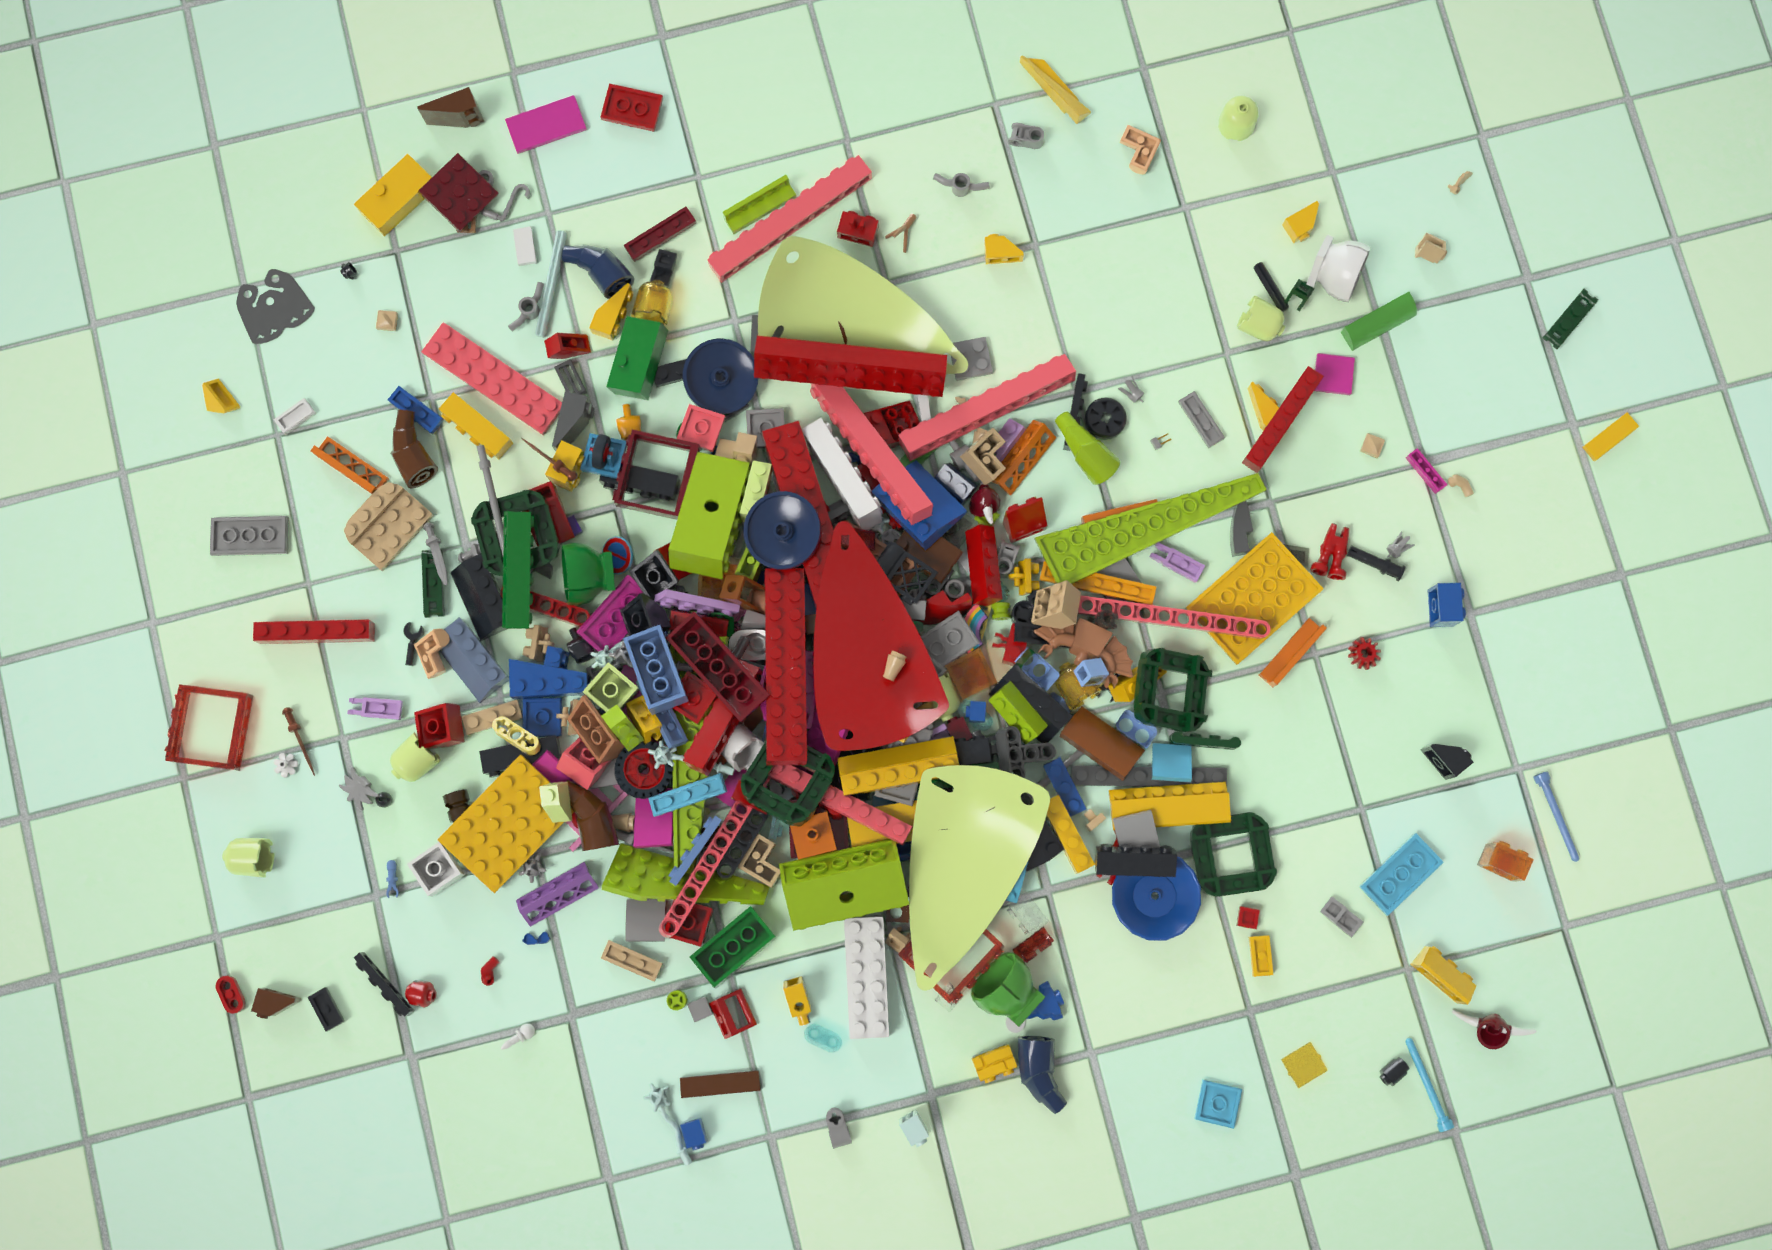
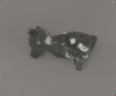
M1109 609L1098 612L1094 618H1088L1089 622L1106 630L1109 628L1116 629L1118 626L1115 624V620H1118V615Z

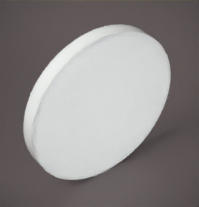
M1008 1017L1006 1018L1005 1024L1010 1032L1019 1033L1024 1029L1025 1021L1018 1027Z

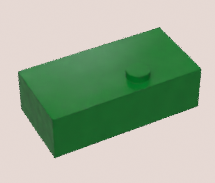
M626 317L606 386L614 394L649 400L669 331L661 322Z
M750 906L689 958L713 988L716 989L772 943L776 936Z

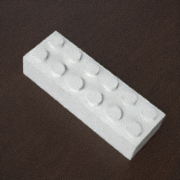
M819 418L802 428L807 446L844 504L846 503L849 512L861 531L864 533L883 522L881 517L883 512L878 499L872 496L869 485L866 481L863 482L860 471L851 463L852 460L849 454L843 451V446L838 437H834L829 423H824L822 418Z
M883 917L845 919L844 935L849 1039L889 1037Z

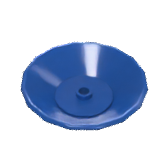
M1177 856L1176 877L1116 875L1112 885V905L1119 921L1132 934L1148 941H1167L1183 934L1195 921L1201 906V886L1194 870L1182 858ZM1153 892H1156L1158 894V898L1156 900L1152 899L1151 894Z

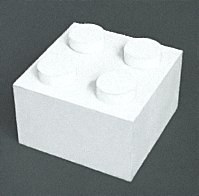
M437 842L407 863V866L426 895L430 897L435 896L465 875L453 854L440 842Z

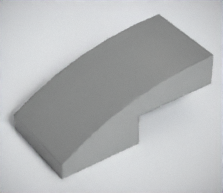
M1332 896L1320 910L1321 914L1351 938L1364 923V921L1350 912L1346 906Z

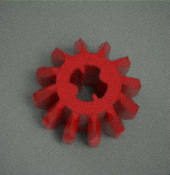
M1361 637L1359 642L1354 640L1352 642L1353 646L1348 648L1352 652L1348 655V658L1354 659L1351 661L1352 665L1358 663L1357 669L1364 667L1365 670H1368L1370 666L1375 667L1377 665L1375 661H1380L1381 659L1376 655L1381 653V649H1375L1378 643L1371 644V638L1365 641L1364 637ZM1363 650L1366 651L1365 654H1368V656H1366L1365 658L1362 656L1363 654H1361V651Z

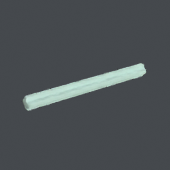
M561 230L556 232L535 335L542 338L546 336L562 261V252L567 238V233Z

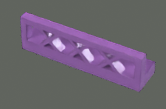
M583 862L518 898L516 903L520 914L531 927L599 889L590 874L587 864ZM587 880L592 884L587 888H580L581 883ZM567 891L574 892L569 898L563 897V894ZM549 901H557L555 906L551 908L545 907ZM533 910L539 911L538 915L532 919L527 915Z

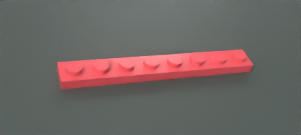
M775 765L768 777L802 794L812 775L792 765ZM830 786L820 803L901 845L904 844L912 829V826L851 795L844 796L843 791L833 786Z

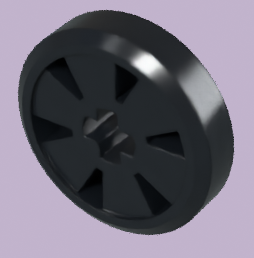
M1099 398L1089 405L1084 420L1090 434L1096 438L1108 440L1117 437L1123 431L1127 415L1124 407L1117 400ZM1104 414H1106V417H1110L1108 423H1105V420H1101Z

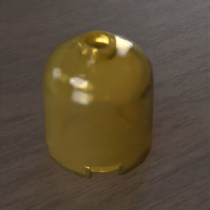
M660 280L643 283L637 292L631 317L657 321L667 325L673 301L671 289Z
M1066 662L1059 667V678L1056 680L1055 686L1067 707L1072 711L1084 705L1083 700L1088 697L1091 699L1095 698L1102 690L1100 685L1081 687L1074 673L1078 665Z

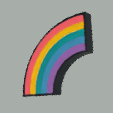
M976 604L968 610L964 620L980 644L966 652L967 656L984 645L981 640L980 630L988 616L981 606Z

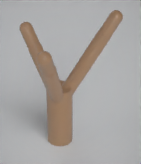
M913 213L909 215L901 227L885 236L886 239L891 236L896 238L904 231V253L907 252L908 229L917 218Z

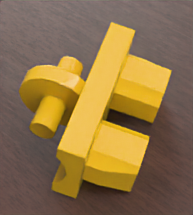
M1028 558L1019 561L1018 567H1014V574L1008 575L1010 580H1014V586L1019 587V596H1025L1034 590L1040 589L1039 581H1031V574L1036 575L1039 572V564L1031 562V559Z

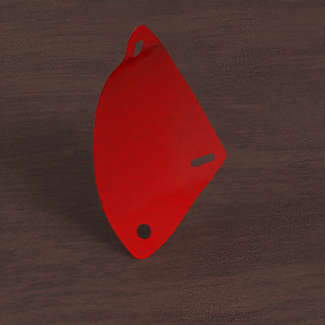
M846 521L839 522L834 528L831 546L820 582L814 631L813 667L817 714L826 745L836 751L868 749L897 742L924 729L941 717L949 708V702L938 674L910 615L871 551L851 524ZM841 535H849V547L847 550L841 549ZM892 651L906 656V663L894 681L883 677L888 654L890 655ZM935 701L938 703V707L935 709L916 710L913 707L917 702ZM843 729L850 730L853 733V737L851 739H843L840 737L839 732Z

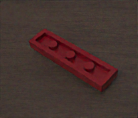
M687 206L624 244V248L632 260L636 262L697 222Z

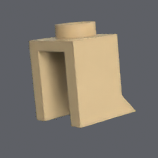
M1427 232L1415 247V258L1422 257L1432 263H1438L1447 254L1446 241Z

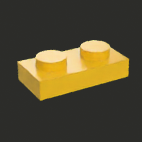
M1270 935L1249 937L1252 977L1273 975Z

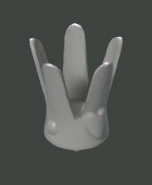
M1131 376L1134 384L1130 380H1126L1125 384L1132 393L1122 387H1119L1118 390L1127 395L1133 403L1138 400L1143 403L1144 401L1141 397L1145 393L1139 389L1133 376Z
M1401 531L1394 542L1386 548L1389 553L1387 557L1391 555L1397 559L1401 556V553L1414 547L1415 544H1406L1410 540V536H1406L1403 539Z

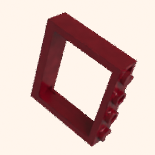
M632 429L631 435H628V439H626V446L628 447L626 453L622 455L621 464H623L622 471H619L617 474V482L619 483L617 489L613 491L612 500H614L616 507L677 520L697 452L701 450L700 445ZM638 441L689 452L675 512L624 501Z

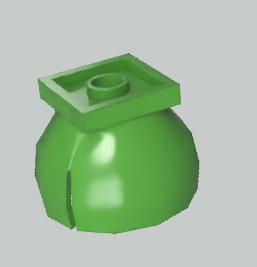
M1010 952L1004 953L992 960L979 974L971 990L972 1000L980 1009L988 1014L1007 1016L1018 1027L1045 998L1040 991L1033 987L1030 969L1023 959Z

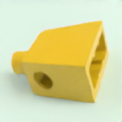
M800 976L783 981V990L792 1018L797 1017L799 1026L809 1024L811 1021L808 1013L811 1012V1004L803 977ZM801 1002L803 1005L797 1006L796 1003Z

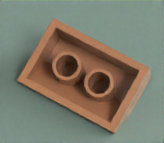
M582 695L567 718L568 722L599 764L617 758L625 746L603 720L601 713L586 695Z

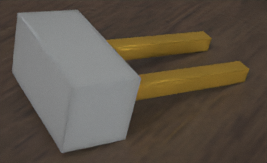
M1168 433L1158 439L1155 437L1150 440L1155 451L1160 449L1162 444L1172 440L1170 438L1161 444L1158 440L1169 435Z

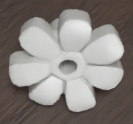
M285 753L279 754L280 760L275 759L273 762L277 766L274 768V772L276 774L281 773L283 778H287L289 774L294 775L296 773L294 767L299 766L298 761H293L295 756L293 754L288 756Z

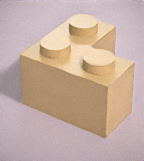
M994 428L985 432L960 456L984 485L993 481L1006 469L994 455L1006 441Z
M738 432L736 442L720 438L715 455L749 462L751 470L752 462L756 461L757 436Z
M757 834L738 868L773 888L780 877V869L766 861L776 844Z

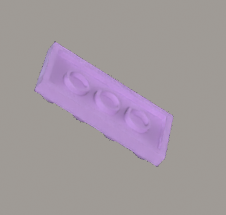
M668 589L656 594L654 599L656 603H659L664 608H671L673 606L678 607L679 611L690 612L692 610L697 611V614L706 616L709 613H724L732 617V615L739 613L740 605Z

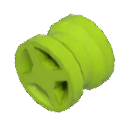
M998 602L991 605L994 612L992 620L1011 619V614L1009 613L1010 603Z
M675 990L668 994L666 1002L670 1009L678 1011L686 1006L688 998L683 991Z

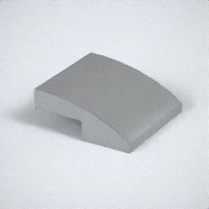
M1151 810L1113 818L1119 847L1123 844L1132 845V847L1150 845L1152 848H1160Z
M647 899V901L626 900V942H665V937L659 932V926L666 915V899L665 902H659L657 899Z

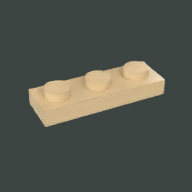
M514 700L461 717L466 735H472L493 728V721L498 717L503 716L514 722L523 719L519 700Z
M608 940L601 959L654 982L663 963L611 940Z

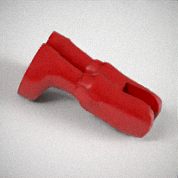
M1331 523L1324 541L1320 545V558L1318 562L1312 563L1310 571L1319 576L1327 575L1329 579L1345 580L1347 572L1342 569V560L1347 554L1349 528L1343 527L1340 537L1335 536L1337 524ZM1332 554L1333 560L1328 572V561Z

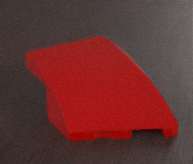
M942 590L926 600L925 620H913L922 622L923 625L941 623L957 611L964 615L972 607V598L966 593L951 602Z

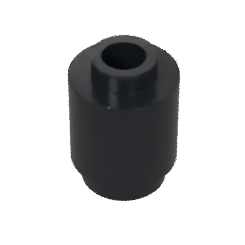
M1398 1057L1397 1059H1392L1379 1071L1381 1074L1379 1078L1385 1085L1394 1086L1407 1075V1071L1410 1068L1402 1058Z

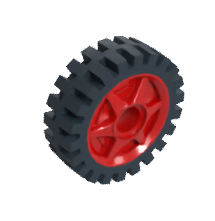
M642 741L632 750L628 751L624 748L619 753L615 762L614 773L617 784L626 794L634 798L646 799L660 794L670 783L673 767L667 763L660 764L659 768L655 769L656 761L654 755L648 753L649 749L656 750L659 747L658 743L650 741L645 744ZM642 764L649 768V772L646 775L641 774L638 770V767Z

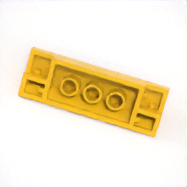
M953 736L838 758L844 796L920 783L921 776L927 769L959 765ZM933 777V778H932V780H938V779H939V778H937V777Z
M1226 782L1109 790L1113 830H1115L1113 818L1147 810L1152 811L1155 827L1231 822L1230 798Z

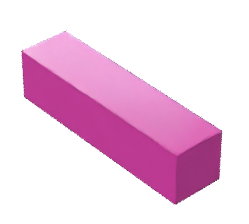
M1418 448L1405 457L1435 494L1447 486V483Z

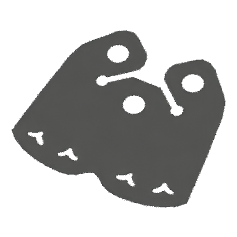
M270 269L267 272L264 280L266 286L283 288L284 291L268 290L259 296L256 307H252V304L258 294L257 287L243 284L239 288L236 300L237 310L252 343L262 344L278 338L285 328H295L304 323L314 312L315 307L289 273L277 269ZM278 275L279 281L274 283L271 281V277ZM245 291H251L252 295L250 298L244 297ZM267 298H273L274 303L272 305H267ZM259 334L261 336H264V338L260 337L259 339H256L259 336Z

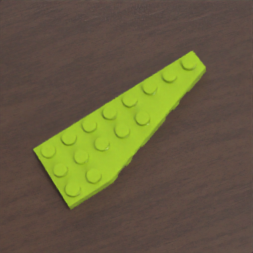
M620 843L603 881L601 890L638 901L657 899L659 902H665V899H676L691 873L684 874L675 886L669 882L671 877L668 876L674 868V858ZM715 870L695 903L720 901V904H727L728 901H734L746 905H764L770 887L737 876H733L729 880H722L718 877ZM696 872V879L704 881L705 875L702 872ZM692 889L685 890V895L688 898H694L695 893Z

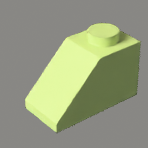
M568 782L549 783L540 786L541 805L553 823L572 821Z

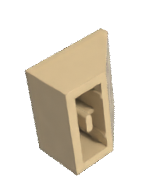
M1067 580L1038 590L1036 592L1031 622L1035 625L1057 629L1076 624L1081 592Z

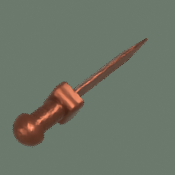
M521 438L533 450L551 462L556 472L568 477V481H575L577 479V472L568 469L560 459L556 462L536 446Z
M286 707L282 710V715H285L288 722V731L295 733L307 764L315 776L310 758L298 733V730L302 728L295 721L292 714L293 709Z

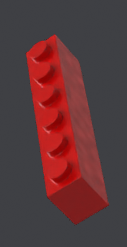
M1307 366L1242 461L1243 465L1256 473L1260 471L1324 376Z
M369 619L253 622V641L258 644L375 642V623Z
M740 660L760 683L762 670L757 666ZM719 698L714 701L711 712L705 717L703 726L695 734L694 741L691 747L686 750L683 759L689 768L706 776H709L731 734L739 723V720Z

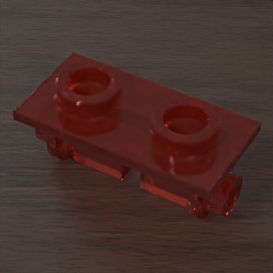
M1043 926L1012 951L1022 958L1024 962L1029 963L1030 960L1038 955L1035 952L1037 949L1043 952L1052 945L1054 940Z

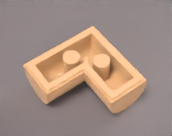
M1127 125L1120 143L1136 150L1129 164V168L1133 172L1142 175L1146 174L1161 139Z
M433 629L414 644L428 679L438 677L446 672L438 653L450 640L448 633L443 629Z

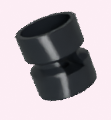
M1025 600L1017 602L1011 612V622L1014 624L1015 622L1032 623L1033 603Z

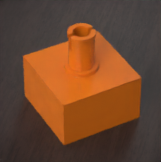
M828 812L813 815L809 821L800 827L790 825L798 860L837 851Z

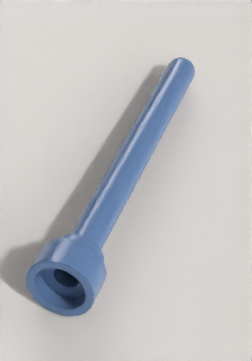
M1546 771L1533 776L1535 783L1543 789L1572 861H1579V855L1549 784L1551 782L1549 779L1551 777L1549 772Z

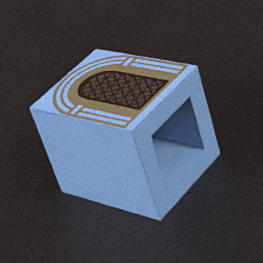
M1101 658L1083 660L1074 670L1081 687L1100 685L1109 675Z

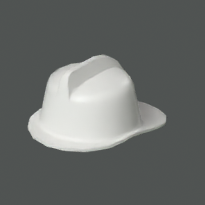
M740 630L731 636L729 640L731 651L734 649L740 636H745L750 640L741 659H765L764 630Z

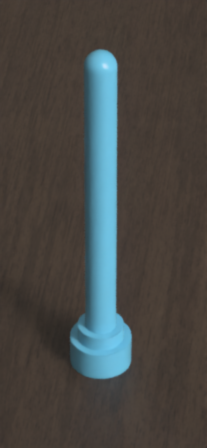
M1407 1038L1405 1043L1438 1117V1123L1436 1124L1439 1132L1450 1130L1455 1127L1453 1121L1443 1111L1413 1039Z

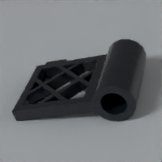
M892 541L888 543L877 559L890 582L894 576H903L904 585L895 586L892 584L897 593L902 595L901 600L910 606L912 603L917 605L938 574L936 570ZM906 558L914 562L915 569L903 570L902 564ZM927 570L932 573L928 580H919L918 571ZM916 572L918 582L906 584L904 574ZM918 585L920 592L914 598L908 594L907 587Z

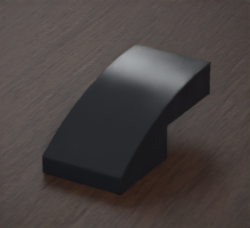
M659 249L654 262V270L648 283L649 288L667 292L674 271L677 253Z

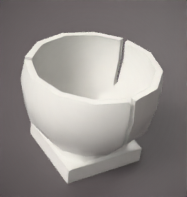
M1326 235L1316 255L1306 285L1314 287L1315 283L1319 282L1329 296L1338 301L1349 303L1361 276L1359 272H1362L1371 247L1362 242L1352 240L1333 244L1334 237Z

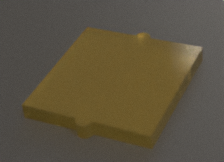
M1311 1042L1281 1059L1288 1071L1287 1075L1291 1076L1297 1088L1304 1086L1328 1071L1321 1060V1055L1316 1052Z

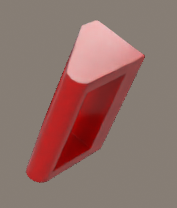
M742 988L709 1003L724 1039L757 1025ZM735 995L748 1022V1025L739 1029L736 1028L725 1003L726 999Z

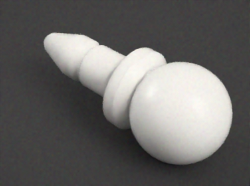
M531 1024L522 1025L520 1030L515 1031L516 1035L504 1042L501 1050L512 1047L519 1040L523 1043L525 1039H531L535 1035L534 1026Z

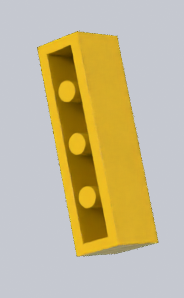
M454 392L439 407L442 413L441 417L450 424L452 421L457 425L455 429L462 435L468 434L471 437L469 440L475 446L484 445L486 454L490 458L496 457L500 460L513 445V441Z
M1059 795L1051 798L1046 819L1063 846V851L1075 874H1078L1094 866L1095 863Z

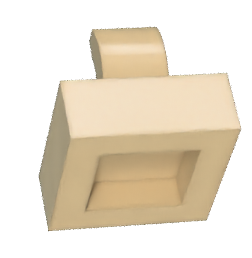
M1091 809L1083 814L1089 821L1085 825L1089 832L1107 819L1102 812L1096 816Z
M898 927L897 930L893 928L885 944L899 954L905 950L910 940V933H907L906 936L900 933L902 927Z

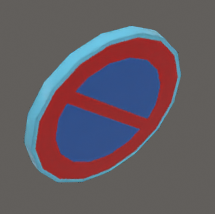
M615 536L609 538L605 542L602 552H612L614 574L625 573L630 569L633 562L632 547L623 537Z

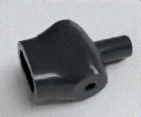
M575 627L571 628L569 632L573 640L568 642L566 646L576 663H584L594 658L591 655V652H594L593 647L579 636Z

